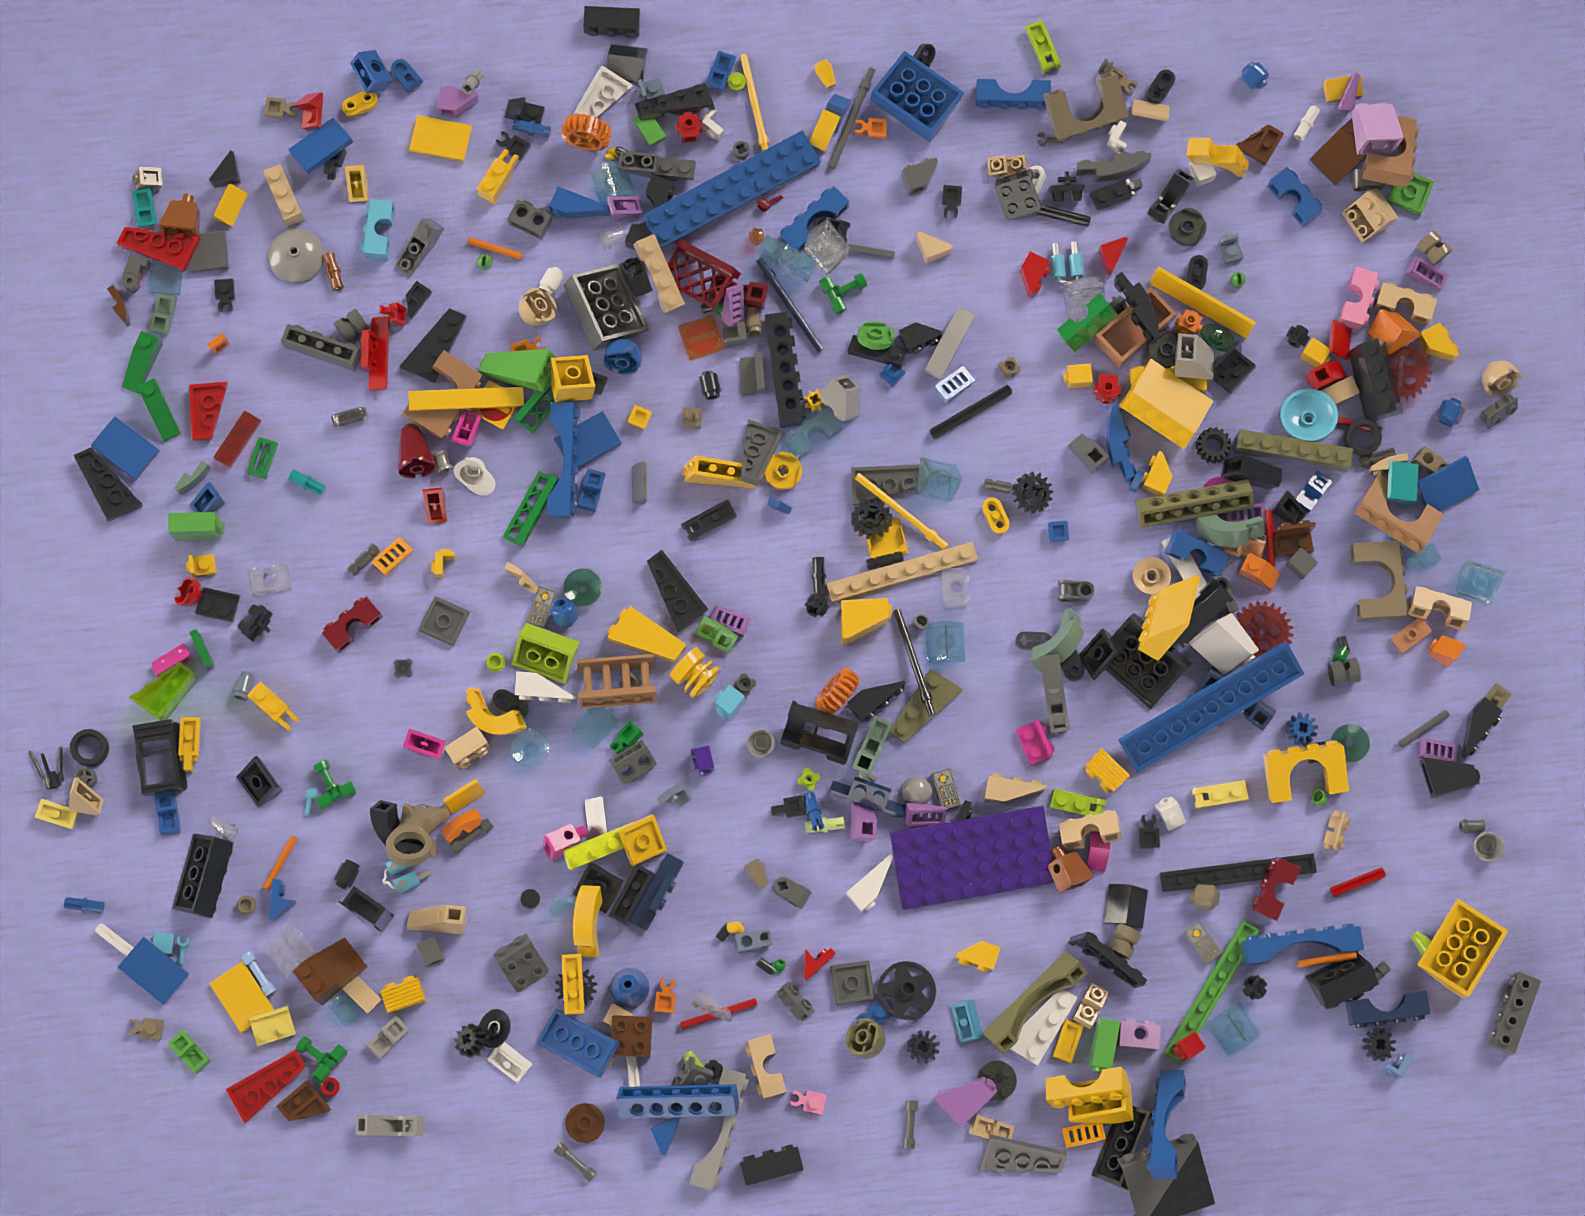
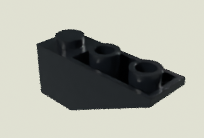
M900 681L863 689L851 698L846 706L861 723L864 720L868 722L876 715L874 712L877 709H884L890 703V698L894 695L898 697L905 691L906 682Z
M1485 696L1479 700L1468 714L1462 750L1463 758L1468 755L1472 756L1479 748L1477 743L1480 740L1484 741L1490 734L1488 729L1492 725L1495 727L1502 719L1500 714L1503 710Z

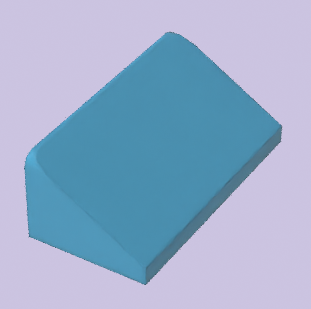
M974 1000L951 1005L960 1043L982 1039V1029Z

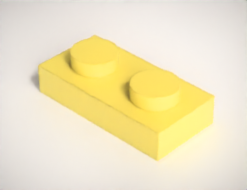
M41 799L35 818L73 830L79 812L69 811V807Z

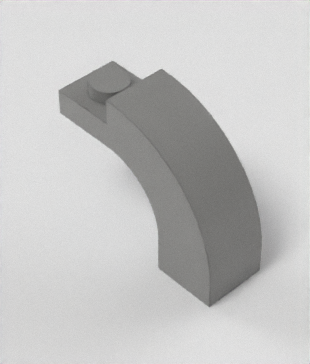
M356 1115L355 1135L423 1136L424 1116Z

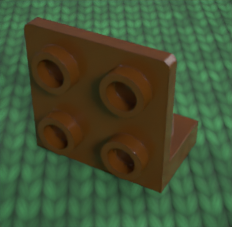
M1303 520L1295 525H1291L1290 522L1280 524L1274 531L1275 557L1294 555L1300 548H1303L1307 553H1313L1311 532L1316 527V522L1310 523V520Z
M613 1015L611 1038L620 1043L614 1056L651 1058L653 1018Z

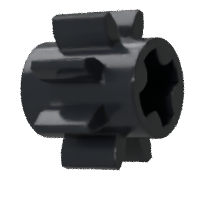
M1302 325L1291 326L1286 334L1289 337L1287 342L1295 348H1299L1301 345L1305 347L1311 338L1308 336V329Z
M820 593L817 596L811 594L808 601L804 604L807 607V613L814 618L818 615L823 617L830 607L827 605V598L820 595Z
M1259 975L1249 976L1243 983L1245 988L1242 991L1251 1000L1261 999L1267 992L1265 987L1268 984Z

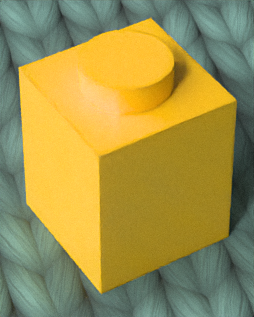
M1312 337L1299 358L1316 368L1327 363L1331 356H1329V347Z
M1091 363L1068 365L1066 372H1064V382L1068 383V389L1091 387L1093 382Z

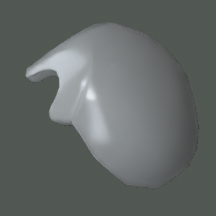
M764 728L753 730L747 739V748L754 757L764 758L770 756L776 746L774 735Z
M908 778L901 788L902 798L907 803L926 804L931 799L932 787L924 778Z
M1493 832L1481 833L1473 843L1476 855L1486 862L1498 860L1502 857L1505 850L1502 838Z

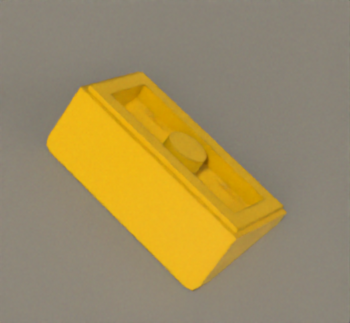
M1359 74L1356 97L1363 96L1361 74ZM1351 76L1324 81L1323 89L1326 102L1341 99Z
M229 183L213 215L215 220L233 227L248 193Z
M474 779L444 798L443 801L451 813L454 814L483 796L485 792L477 779Z

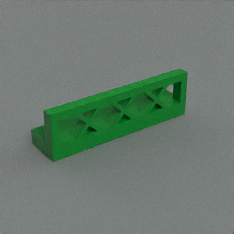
M551 373L543 392L536 390L514 416V419L532 434L551 413V400H554V397L550 396ZM548 400L549 408L546 411L538 412L540 401ZM529 415H536L537 422L531 428L524 420Z
M538 471L503 535L504 539L524 548L547 506L549 494L559 481L557 477L553 475L548 476ZM540 478L547 480L542 490H539L537 486ZM538 494L539 498L535 505L530 507L528 503L530 496ZM529 511L528 518L525 522L521 523L519 519L520 514ZM520 527L521 530L516 539L509 536L512 529Z

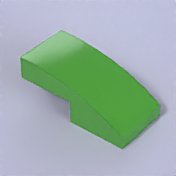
M638 116L632 118L649 147L666 139L655 118L640 120Z
M703 616L695 633L711 641L712 646L730 653L738 637L723 625L706 616Z
M181 1030L168 1042L169 1046L196 1075L211 1062L210 1058L184 1030Z

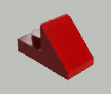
M323 92L306 94L294 104L295 107L303 110L302 129L312 130L321 128Z
M824 948L817 955L819 958L817 960L805 949L804 979L806 981L836 955L832 948L829 950Z

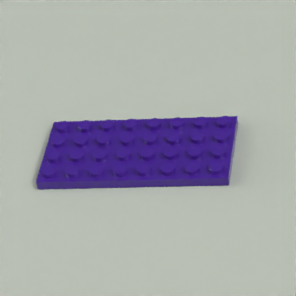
M1044 806L889 833L902 910L1055 883L1048 869V865L1053 860Z

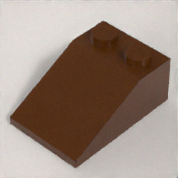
M1352 118L1310 158V161L1335 186L1367 157V154L1357 155Z
M344 937L306 959L292 972L314 1001L323 1005L368 968V966Z

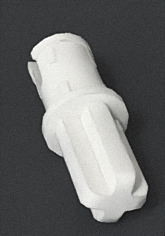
M1310 106L1304 118H1301L1300 125L1293 135L1294 138L1304 141L1308 131L1314 126L1313 123L1320 112L1319 108Z

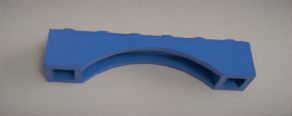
M551 402L550 421L557 429L561 438L564 462L560 479L548 496L547 516L550 518H574V513L577 512L574 494H577L578 490L577 483H575V475H578L576 457L579 455V447L576 445V438H579L580 433L577 426V419H580V408L574 402Z
M1354 923L1344 924L1340 929H1335V926L1323 927V931H1316V928L1305 929L1304 933L1297 934V930L1285 932L1283 936H1278V933L1266 934V938H1259V935L1248 936L1247 940L1242 942L1245 965L1266 963L1283 948L1297 943L1321 944L1332 948L1338 953L1364 950L1361 927H1354Z
M1160 1070V1076L1156 1078V1090H1158V1093L1154 1094L1156 1109L1152 1111V1119L1155 1123L1151 1125L1153 1141H1149V1154H1151V1158H1147V1170H1151L1152 1178L1177 1179L1176 1149L1167 1139L1165 1130L1172 1111L1185 1098L1186 1079L1184 1070Z

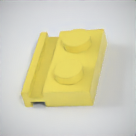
M288 1006L249 1018L257 1046L296 1034Z

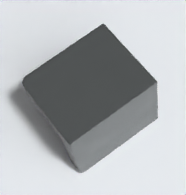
M744 321L737 322V327L722 330L725 348L747 345Z
M1300 548L1285 565L1303 580L1318 562L1303 548Z
M435 937L416 944L426 967L445 960Z

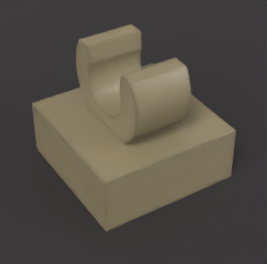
M683 407L682 427L701 428L702 408Z
M1496 682L1485 697L1501 709L1512 694Z

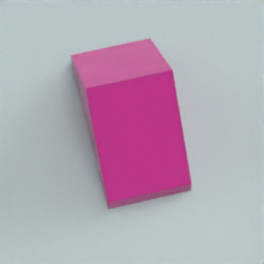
M464 409L451 441L469 447L475 443L482 414Z
M409 728L403 747L421 756L440 759L446 741Z
M1092 831L1090 832L1086 865L1089 870L1105 872L1110 853V842L1104 843L1100 833Z

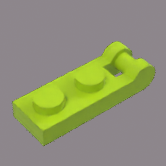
M1043 20L1025 26V31L1043 74L1048 73L1050 69L1061 68L1060 59ZM1051 57L1052 61L1047 63L1046 58Z
M1054 788L1049 808L1080 816L1102 814L1107 801ZM1091 804L1096 805L1095 811H1089Z

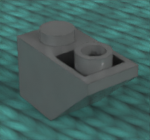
M931 157L926 158L916 165L913 163L908 164L902 169L901 177L908 195L927 189L937 168V157L933 159Z
M1080 434L1068 444V448L1092 474L1103 466L1109 458L1095 441L1084 434Z

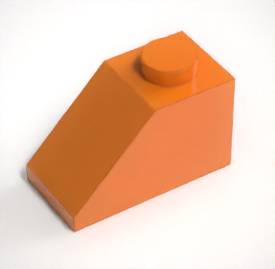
M1250 552L1245 557L1238 572L1239 575L1271 591L1281 574L1266 560Z
M1442 635L1438 639L1434 638L1428 648L1431 650L1428 655L1448 667L1456 661L1466 644Z

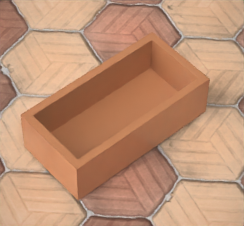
M1150 287L1146 292L1154 307L1159 332H1161L1174 321L1176 312ZM1130 306L1098 332L1093 341L1118 368L1150 342L1143 336V330L1132 322L1131 312L1134 307Z

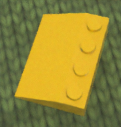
M1150 359L1119 404V407L1180 448L1185 449L1213 400Z
M1195 575L1162 588L1156 595L1153 594L1148 601L1150 606L1145 613L1146 620L1142 625L1143 632L1138 639L1140 641L1138 650L1159 661L1189 626L1200 576Z
M1457 899L1417 965L1463 999L1468 998L1508 933V930Z

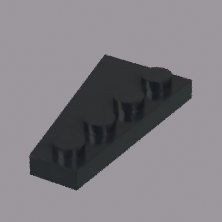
M660 550L647 560V564L677 633H679L706 613L708 608L663 550Z

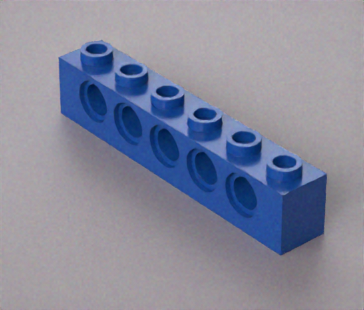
M736 1084L619 1087L616 1097L619 1118L628 1119L737 1116L739 1108Z

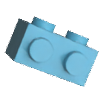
M729 684L724 691L720 690L715 697L716 713L724 720L726 718L732 720L745 703V696Z

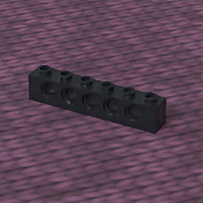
M787 312L765 314V327L780 428L803 425V419H806L805 408H801L800 401L803 400L802 389L798 390L797 384L801 380L799 371L795 370V365L798 364L797 353H793L792 349L795 346L794 335L790 336V329L793 328L792 318H788ZM782 330L785 332V335L779 337L775 333ZM785 348L788 352L785 355H781L778 353V350ZM783 366H787L791 370L787 373H784L780 369ZM790 384L793 386V389L786 391L783 389V386ZM788 402H793L796 407L788 409L785 405Z

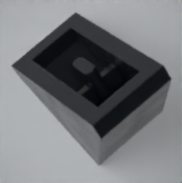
M230 150L209 178L213 187L227 186L229 183H241L237 158L233 151Z
M1290 491L1285 492L1273 510L1275 515L1286 522H1290L1291 525L1298 524L1307 514Z

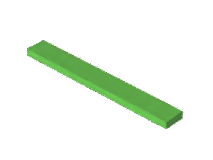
M1244 919L1242 920L1163 1054L1179 1064L1182 1063V1058L1179 1060L1173 1051L1175 1048L1173 1044L1194 1031L1199 1034L1244 958L1242 942L1247 940L1248 936L1258 935L1260 929Z

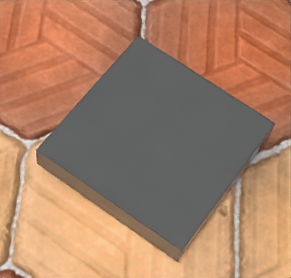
M226 232L199 234L201 241L190 261L191 272L229 269Z
M435 596L419 631L454 647L470 615V611Z
M869 960L830 966L836 1005L875 1000Z

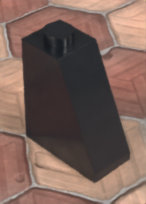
M1243 455L1224 460L1221 477L1234 482L1248 479L1251 486L1273 489L1279 487L1282 481L1283 469Z
M1424 758L1419 761L1431 798L1480 784V774L1474 765L1434 758Z

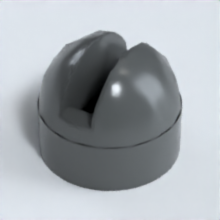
M918 614L913 620L915 629L919 631L925 630L929 625V618L924 614Z

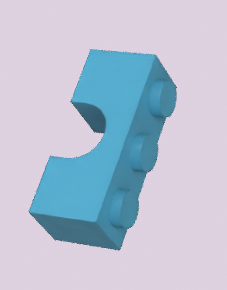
M370 199V205L366 206L368 220L363 226L365 241L362 240L361 252H363L367 259L388 261L390 241L388 237L379 236L376 233L382 225H393L395 211L393 201Z

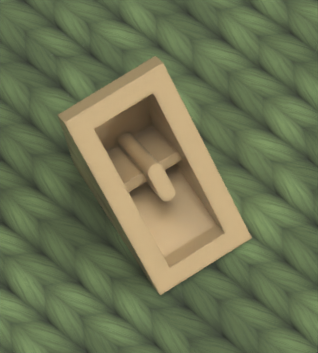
M918 231L916 241L926 263L951 254L953 245Z
M78 777L74 778L70 790L69 811L99 815L104 799Z

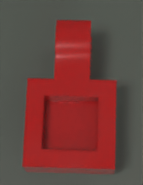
M397 302L388 304V307L380 305V314L388 315L389 321L397 326H405L406 307Z

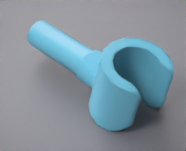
M308 789L306 791L307 803L304 815L309 816L312 799L318 798L317 789Z
M181 935L177 938L180 946L178 964H183L186 948L191 944L188 936L184 944H181Z

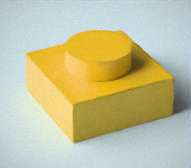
M634 405L627 423L645 430L652 412Z

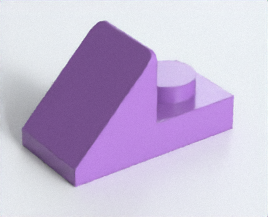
M638 196L607 197L611 215L615 222L625 216H640L643 214Z

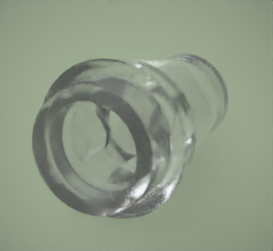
M624 227L604 231L599 235V241L604 249H611L627 237V231Z
M214 815L209 820V825L213 827L222 839L232 841L238 833L236 824L224 820L217 815Z

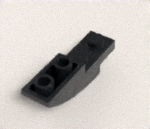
M1121 271L1115 276L1114 286L1118 292H1122L1125 295L1128 305L1134 307L1131 312L1132 322L1143 330L1142 333L1146 340L1155 344L1159 338V328L1152 302L1141 283L1138 282L1133 286Z

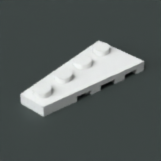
M1066 990L1055 993L1023 1025L1018 1042L1010 1050L1038 1066L1076 1002L1077 997Z

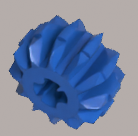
M1299 712L1297 717L1292 715L1290 717L1291 721L1286 722V725L1290 728H1286L1285 732L1291 733L1288 736L1289 740L1293 737L1295 738L1294 744H1297L1299 740L1302 745L1306 744V740L1311 743L1313 741L1312 737L1318 735L1314 731L1318 729V725H1312L1316 719L1312 718L1309 720L1308 713L1303 718L1302 713ZM1303 725L1305 729L1300 732L1298 729Z

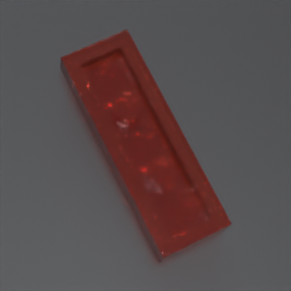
M244 410L213 458L231 469L262 421Z

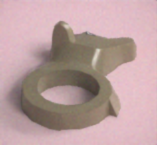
M405 803L402 808L400 825L386 840V854L393 863L404 867L421 864L429 857L434 858L436 845L429 833L441 822L449 819L450 812L448 807H431L425 804L411 806ZM410 838L417 839L425 845L420 852L415 854H403L395 848L399 841Z

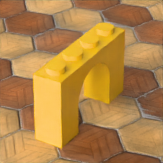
M1327 741L1326 745L1308 744L1306 748L1300 749L1298 746L1289 747L1286 751L1273 749L1269 750V753L1263 754L1268 799L1272 803L1292 800L1290 773L1297 763L1306 759L1317 760L1321 764L1324 774L1325 791L1329 794L1349 792L1344 746L1337 741Z

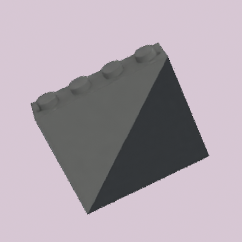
M1193 1133L1183 1134L1179 1138L1169 1141L1177 1153V1179L1152 1178L1151 1170H1147V1158H1151L1149 1147L1134 1154H1126L1122 1158L1117 1159L1123 1170L1135 1211L1133 1216H1182L1215 1204L1199 1143Z

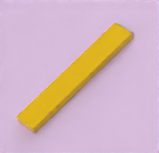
M1159 266L1149 284L1246 339L1256 324L1254 320Z
M523 387L408 391L409 411L523 407L524 405Z

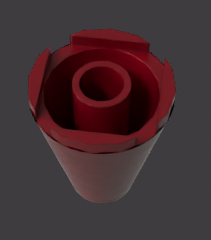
M412 423L406 424L400 432L399 474L404 478L411 479L416 478L415 475L419 474L422 477L427 476L436 469L435 460L419 426Z

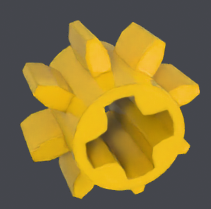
M818 389L816 392L809 390V396L803 398L805 402H808L805 404V409L810 408L811 413H814L816 410L822 412L821 406H826L821 400L822 397L818 394ZM814 398L818 399L816 404L812 403Z

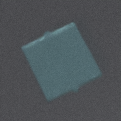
M152 261L148 292L180 295L183 271L158 261Z

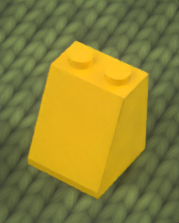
M888 598L841 600L842 646H846L887 625L888 619H891L892 604H888Z

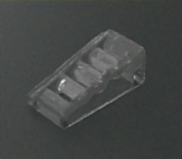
M700 989L691 999L695 1009L728 1022L732 1021L730 1010L704 990Z

